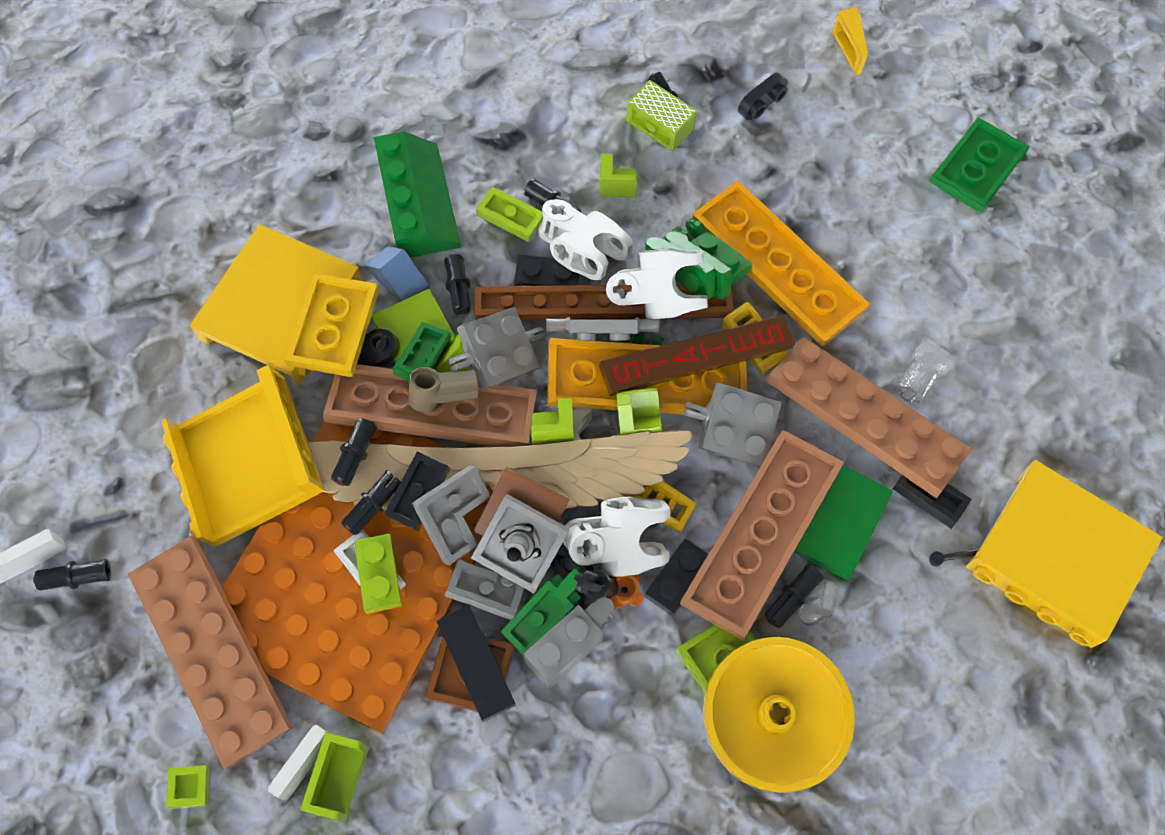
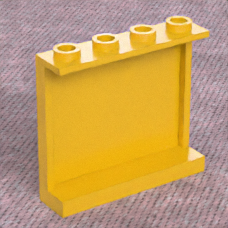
M259 224L189 326L200 341L208 345L216 341L266 365L269 364L271 367L290 375L294 384L299 386L304 377H308L313 370L287 366L285 357L313 273L363 281L358 266Z
M269 364L256 370L260 380L259 383L178 425L166 418L161 420L165 432L163 440L173 458L171 467L175 476L179 479L182 488L180 497L184 506L188 509L191 518L189 523L191 533L197 540L214 547L325 491L285 377Z
M1034 460L1022 472L1017 481L1019 483L977 554L965 567L971 570L973 575L981 582L993 584L1004 591L1005 596L1012 602L1026 605L1035 611L1037 616L1045 623L1057 625L1068 632L1070 638L1076 643L1093 648L1108 640L1163 537L1039 461Z

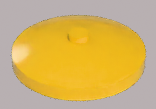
M762 638L742 645L731 652L712 674L703 703L705 732L711 748L719 761L732 775L742 782L769 792H796L819 784L828 778L842 763L853 738L855 727L854 704L844 677L833 662L819 650L791 638Z

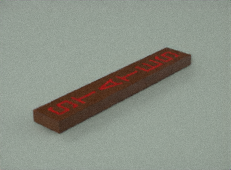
M782 315L600 362L599 368L609 396L617 395L616 392L636 390L792 349L796 344L785 316Z

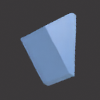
M387 246L364 265L365 269L400 302L430 289L429 284L404 249Z

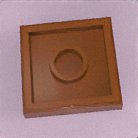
M506 467L474 532L482 536L484 535L506 494L559 522L570 499ZM531 523L525 524V526L529 525L532 527L529 532L534 531V526ZM534 547L532 553L538 550V556L541 555V549L538 547Z
M442 636L425 699L478 713L447 643ZM485 637L506 682L515 646L510 642Z

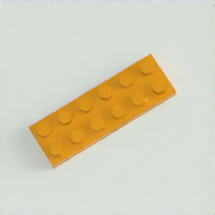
M740 181L734 182L692 214V218L694 217L701 221L707 231L720 238L752 263V271L747 275L821 347L825 346L868 310L870 303Z
M550 338L548 343L547 406L558 407V399L572 398V408L618 410L617 395L609 396L599 368L600 362L656 348L659 345ZM746 361L640 389L656 388L658 390L660 413L683 414L684 410H687L685 409L687 402L706 408L711 401L716 383L720 382L747 391Z

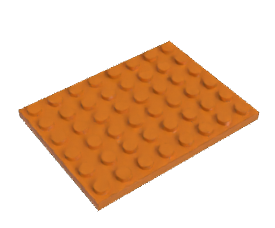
M324 422L312 442H330V440L347 442L354 426ZM376 430L369 443L447 448L423 436ZM487 485L486 488L491 496L493 491L491 487ZM322 492L262 523L222 589L267 676L384 735L440 630L436 621L447 616L455 602L454 599L446 597L445 593L458 560L451 565L442 562L423 524L419 531H416L385 516V511L382 513L378 511L363 530L369 537L390 533L393 541L397 573L406 585L400 589L403 606L366 614L363 607L361 586L333 551L353 536L343 527L341 522L355 507L354 502L335 501L333 495L336 493ZM490 498L463 515L477 545L483 536L474 532V529ZM477 546L459 558V560L474 565L476 561L471 559Z

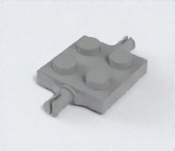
M515 307L457 327L463 343L464 354L449 358V365L460 362L450 367V369L456 372L469 366L470 369L475 370L482 390L540 368L531 343L543 340L545 332L536 335L544 331L542 327L526 331Z
M566 317V319L547 318L546 327L547 332L576 334V340L596 341V334H609V341L630 340V334H639V332L659 333V319H639V317H636L635 320H570V317Z
M719 382L715 384L711 401L706 408L687 402L685 406L687 410H684L683 415L702 421V436L698 449L760 467L768 455L771 446L781 433V431L777 430V419L782 402Z

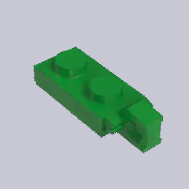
M580 567L574 568L565 579L557 574L553 579L548 580L501 631L522 655L577 606L576 603L582 596L575 589L578 582L574 580V577L577 573H585Z

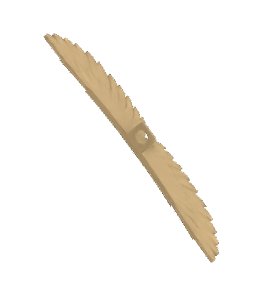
M647 431L597 439L516 447L438 448L369 444L366 450L368 456L366 460L361 461L349 486H340L331 480L333 470L342 453L340 447L343 443L347 442L330 440V442H308L322 480L324 492L336 493L333 495L335 501L354 502V506L363 498L360 494L362 492L367 493L384 474L385 470L390 471L394 478L397 477L402 481L418 451L451 468L445 481L471 465L477 468L485 486L489 485L492 491H494L504 469L508 467L570 499L566 509H575L577 507L576 504L584 507L597 506L598 501L596 499L607 500L623 497L622 495L642 494L645 491L642 486L661 483L663 478L660 475L669 474L678 468V465L672 462H679L688 455L689 448L681 446L687 444L692 439V432L650 433ZM393 496L382 507L384 511L388 508Z

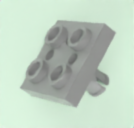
M506 494L471 559L528 591L535 593L570 529ZM531 523L534 526V531L529 532L532 527L529 525L525 526V524ZM534 547H538L541 549V555L538 556V550L532 553Z

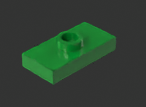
M421 322L393 367V375L409 381L410 374L416 368L429 367L435 369L451 342L452 333Z

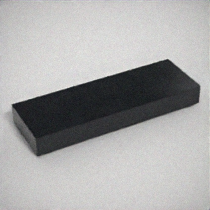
M470 605L437 620L436 622L482 722L515 707L516 703Z

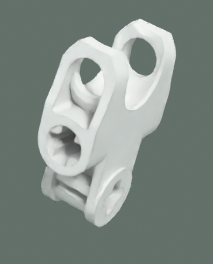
M557 199L549 200L543 205V221L539 225L538 234L540 238L550 243L551 254L555 260L569 270L591 280H601L606 276V269L609 264L605 255L619 261L630 257L634 244L632 239L613 220L604 214L593 211L585 216L574 209L569 203ZM611 238L618 239L622 243L623 250L615 246L611 242ZM588 259L595 262L597 270H594L589 265Z
M665 248L639 252L641 268L618 271L609 279L606 286L609 299L617 305L645 304L646 319L672 318L708 307V295H686L678 289L675 282L676 272L681 267L703 263V251ZM623 279L626 285L632 286L627 295L623 289H618V285Z
M631 496L607 499L601 503V516L576 518L565 525L570 530L563 544L569 550V554L574 562L579 565L588 566L601 563V570L607 575L615 577L640 574L669 562V551L665 549L663 544L639 542L640 535L648 526L665 522L670 518V507L663 500L644 499Z

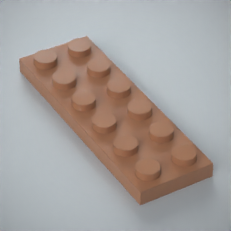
M805 337L770 372L766 380L767 383L935 498L939 496L972 450V448Z
M357 364L353 377L335 374L323 417L326 423L355 426L357 418H364L373 422L377 426L376 430L495 447L528 446L537 390L499 384L482 390L477 381L478 398L439 403L432 411L419 412L414 410L408 403L409 381L394 376L393 369Z
M782 430L683 596L680 605L744 641L844 462Z
M187 537L128 573L223 769L233 766L293 729L277 694L196 537Z

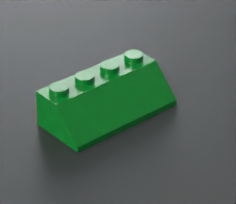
M405 131L373 137L397 248L404 249L410 258L461 248L438 144Z

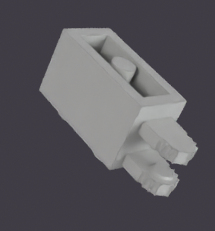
M606 597L597 599V602H593L585 610L578 605L523 654L525 663L548 689L603 641L602 630L608 625V622H611V619H614L613 615H615L613 600Z

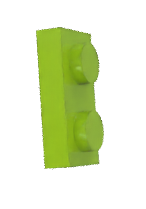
M493 186L476 208L478 217L529 243L543 221L542 211Z
M390 533L354 540L363 607L366 614L403 606L393 541Z

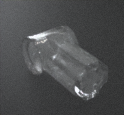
M924 337L909 361L911 364L897 382L898 384L894 390L905 401L919 404L935 378H939L954 353L931 339Z

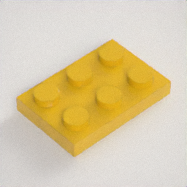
M313 273L285 357L287 366L353 377L379 293L378 285L376 283Z

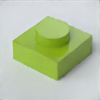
M200 765L168 768L166 808L179 809L209 806L211 766Z

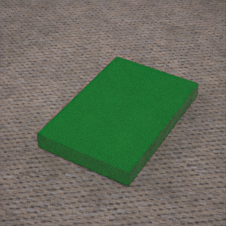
M977 117L933 173L929 182L982 213L1030 147Z
M843 465L794 553L849 581L893 491Z

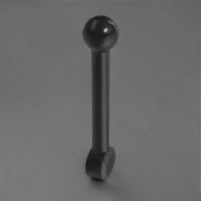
M979 549L948 554L935 551L929 556V562L932 566L938 567L944 561L973 557Z

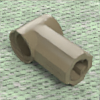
M420 367L410 374L408 403L416 411L429 412L434 410L439 403L478 398L475 370L468 369L438 373L432 368Z

